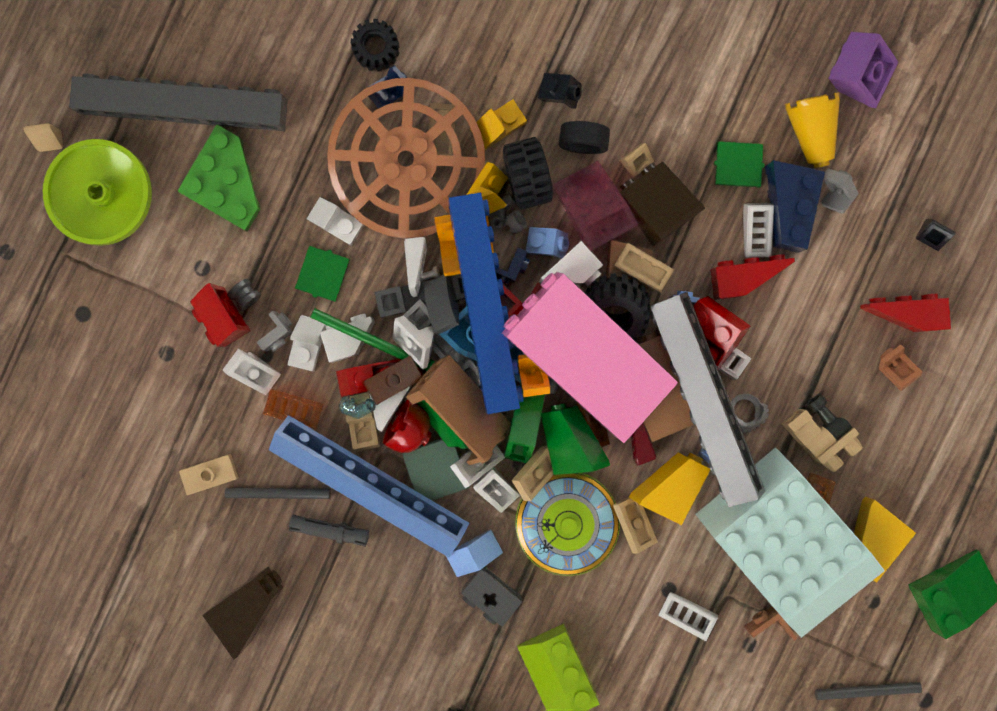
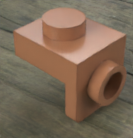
M902 345L895 349L892 347L887 349L880 356L879 370L900 391L921 377L923 373L904 354L905 348Z

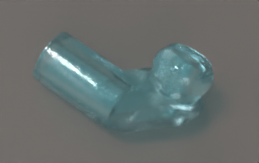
M344 396L339 404V409L343 414L356 419H361L376 408L372 399H366L357 405L354 398L350 400V396Z

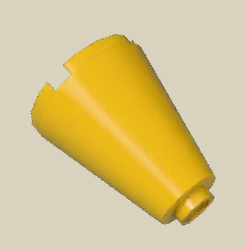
M839 92L833 93L834 98L829 99L827 94L797 100V106L794 107L790 106V102L785 104L786 112L808 164H813L814 168L830 165L829 160L835 159L840 105Z

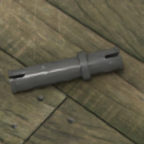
M293 514L289 523V531L328 538L336 540L339 544L346 542L366 547L369 539V530L347 526V523L343 522L341 524H334Z

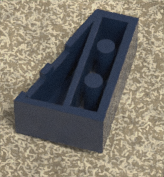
M773 160L765 166L769 188L767 191L768 199H770V204L774 205L773 247L799 253L807 250L809 247L825 172Z

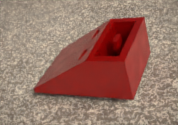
M707 296L697 300L694 310L719 370L751 326Z

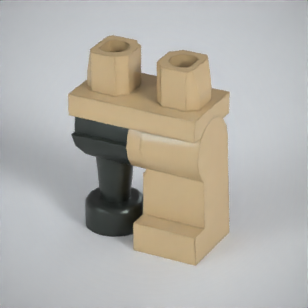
M820 393L805 404L807 410L798 409L781 425L810 455L815 463L822 464L829 471L835 472L844 464L837 456V452L843 448L849 456H854L863 447L857 439L858 431L852 428L846 419L836 417L825 406L827 400ZM808 411L810 413L817 412L824 424L818 427Z

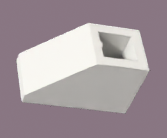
M360 314L351 317V323H348L370 333L375 321L373 317H366V314ZM327 325L325 326L326 330L320 332L329 363L358 355L364 345V342Z

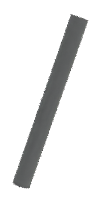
M326 488L225 489V498L330 499L331 489Z
M920 682L816 689L815 698L816 700L922 693V686Z

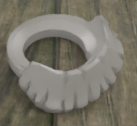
M740 394L732 399L731 405L733 410L735 404L740 400L750 401L755 408L754 420L746 423L737 417L742 433L751 432L752 429L755 430L756 427H760V424L765 423V419H768V405L761 404L760 400L755 396Z

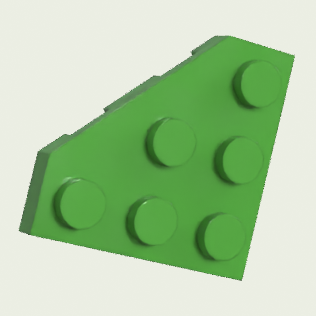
M216 124L178 192L245 231L249 230L260 211L249 165L245 158L242 139Z

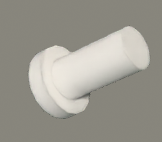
M434 266L433 270L423 273L421 282L434 277H440L437 266Z

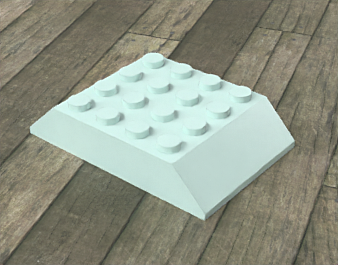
M775 447L755 464L765 489L764 494L759 500L728 507L726 500H723L719 493L695 515L787 624L802 638L885 570L803 475Z

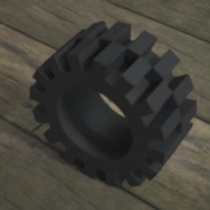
M367 19L363 26L361 23L358 24V31H353V39L351 38L350 42L357 62L363 68L367 67L369 71L376 69L379 72L382 71V67H385L386 70L390 68L389 64L396 62L395 57L399 56L398 48H400L393 27L391 25L388 26L387 22L383 20L379 23L378 19H373L372 23ZM374 36L381 37L385 41L384 50L376 55L367 52L365 47L368 39Z

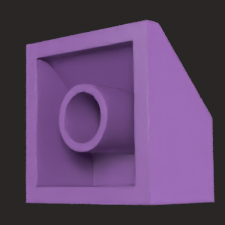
M851 32L842 47L835 66L831 69L828 79L838 92L871 108H876L898 61L880 34Z

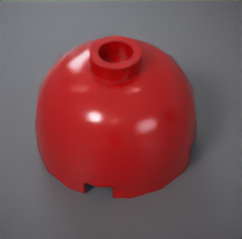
M407 399L396 411L395 415L398 416L393 425L389 423L383 438L385 446L399 453H410L417 450L420 445L425 446L432 435V432L429 431L431 425L430 417L419 404H412Z

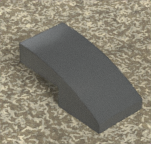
M442 275L424 284L426 306L434 333L438 335L459 325V306L452 299V279L449 276Z

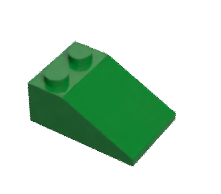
M977 549L908 584L931 631L944 639L970 627L997 602V584L980 551Z

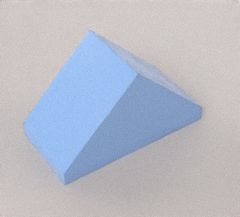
M490 529L456 547L447 559L456 576L459 577L481 570L500 556L503 551Z

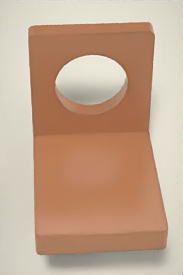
M770 607L766 611H759L753 616L752 621L744 626L747 632L754 638L778 621L794 641L798 639L774 607Z

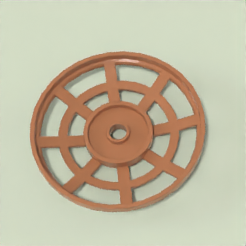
M394 78L378 82L364 89L352 98L341 111L334 123L329 138L327 153L328 171L332 186L339 200L360 223L387 236L417 238L436 233V226L409 230V215L426 212L438 204L450 214L449 198L447 196L452 192L457 183L461 167L477 168L475 182L485 166V148L481 132L474 117L454 94L439 85L425 80ZM404 86L403 102L385 105L373 113L362 102L369 95L382 89ZM420 87L433 91L449 100L455 107L443 117L428 106L414 103V88ZM355 109L364 121L355 133L351 150H335L340 129L349 113ZM402 110V126L388 131L378 120V118L387 113ZM413 111L426 114L437 123L425 133L413 127ZM461 115L468 122L474 135L477 157L461 156L459 140L454 129L451 127V124ZM371 127L380 137L375 151H359L362 138L367 129ZM444 131L450 139L453 156L438 155L433 143ZM403 151H409L414 156L413 163L408 167H404L399 163L398 158ZM335 160L351 161L354 179L362 191L352 202L346 197L339 183ZM359 162H374L379 176L369 186L366 185L361 175ZM437 166L453 167L448 183L441 190L432 180ZM387 184L399 190V206L387 203L375 194ZM424 186L434 197L424 204L410 207V191ZM370 200L383 210L399 214L398 230L390 229L379 225L365 217L359 210Z

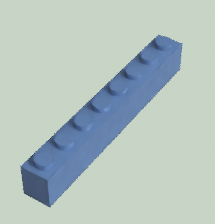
M289 415L274 433L269 451L447 557H450L460 543L470 524Z

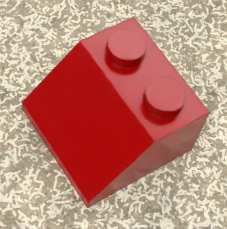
M208 283L190 301L194 308L192 309V314L199 323L203 322L207 329L205 332L206 337L212 345L216 344L217 347H226L251 330L234 302L227 296L228 292L222 286Z

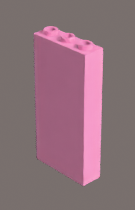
M550 273L542 281L540 291L536 295L531 294L522 305L524 307L517 316L514 314L504 324L506 329L502 334L616 438L625 443L678 382L564 273Z

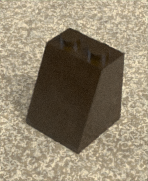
M664 162L657 166L652 163L641 171L642 177L636 181L633 178L626 181L620 186L622 191L617 196L652 246L659 243L705 209L703 204Z
M266 567L221 599L202 615L233 660L252 642L283 588L280 576L275 570L271 571L269 567Z

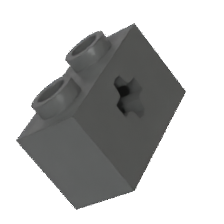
M487 567L474 572L461 591V594L464 595L463 600L472 608L477 606L484 612L483 616L494 625L498 623L502 627L522 603V596ZM495 593V600H486V594L491 595Z

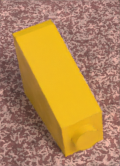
M678 452L633 490L629 498L639 505L682 525L710 472V468L702 465L704 459L690 452L688 456Z
M865 496L861 502L854 534L885 570L873 581L876 583L879 581L916 532L876 500Z

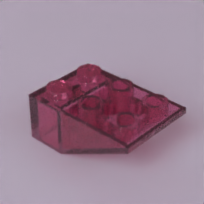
M599 161L552 185L580 239L591 252L629 233L638 226L627 202Z

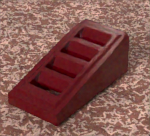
M643 422L631 435L633 461L637 466L653 461L657 457Z

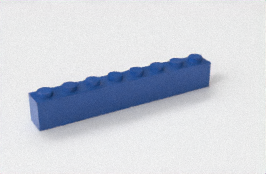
M481 192L450 197L448 199V206L486 414L520 409L519 402H523L521 386H516L514 377L519 375L516 359L511 360L510 349H513L514 345L502 334L506 329L504 324L509 317L507 307L502 306L500 296L504 295L502 280H497L495 269H499L497 253H492L490 243L494 242V233L492 226L487 227L486 216L490 215L487 199L482 200Z

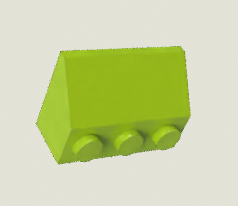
M564 624L517 645L547 711H587L600 705L597 694Z

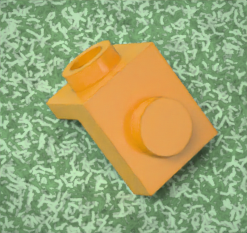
M525 354L519 355L518 369L523 397L550 394L548 375Z

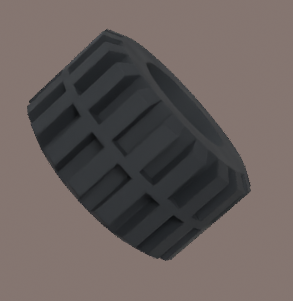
M531 137L505 144L503 147L505 168L515 203L519 209L523 210L552 202V181L546 157L539 140L536 137Z
M616 273L610 274L609 278L605 275L601 276L599 282L594 280L591 283V288H587L585 294L634 341H637L638 336L642 337L645 334V329H648L650 319L649 294L645 292V286L643 284L638 285V280L634 277L631 280L628 279L626 274H622V277H617ZM609 306H621L628 311L623 314H611L604 309Z

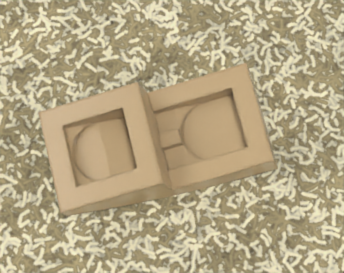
M369 392L344 397L346 420L349 424L354 452L380 447Z

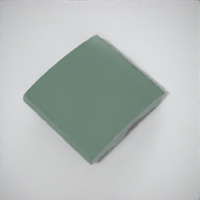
M442 438L429 442L425 446L420 445L413 452L402 453L414 490L428 499L435 500L469 488L464 487L450 467L460 459L457 448L448 447Z

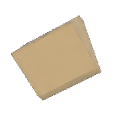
M646 143L639 144L619 160L632 177H636L643 169L654 162Z

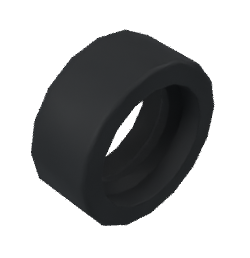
M589 121L565 122L560 127L559 147L566 151L580 154L605 153L608 151L610 128Z

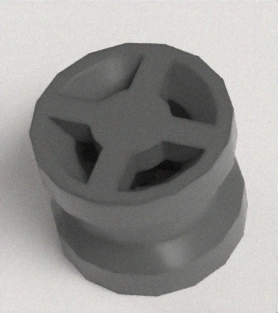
M243 279L231 288L227 296L230 300H235L238 303L240 311H245L259 300L261 294L259 291L252 289L251 282L248 279Z

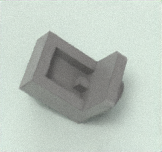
M828 168L825 171L823 180L829 192L821 203L824 207L843 214L859 193L849 173L843 170L838 172Z
M271 311L268 315L277 327L256 343L263 351L272 350L274 352L286 343L284 339L292 334L293 331L289 327L292 325L291 321L283 312L279 314L276 311Z

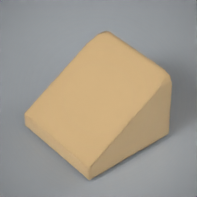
M49 123L23 127L25 134L37 151L44 152L63 148L62 131Z

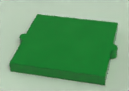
M718 141L716 161L713 163L716 166L715 185L760 188L762 168L765 167V164L762 163L764 144Z
M309 246L295 289L310 293L314 298L319 296L336 302L350 259L333 254L331 250L324 251Z

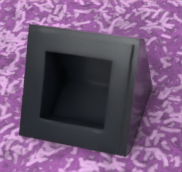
M925 219L916 239L939 251L956 232L933 219Z

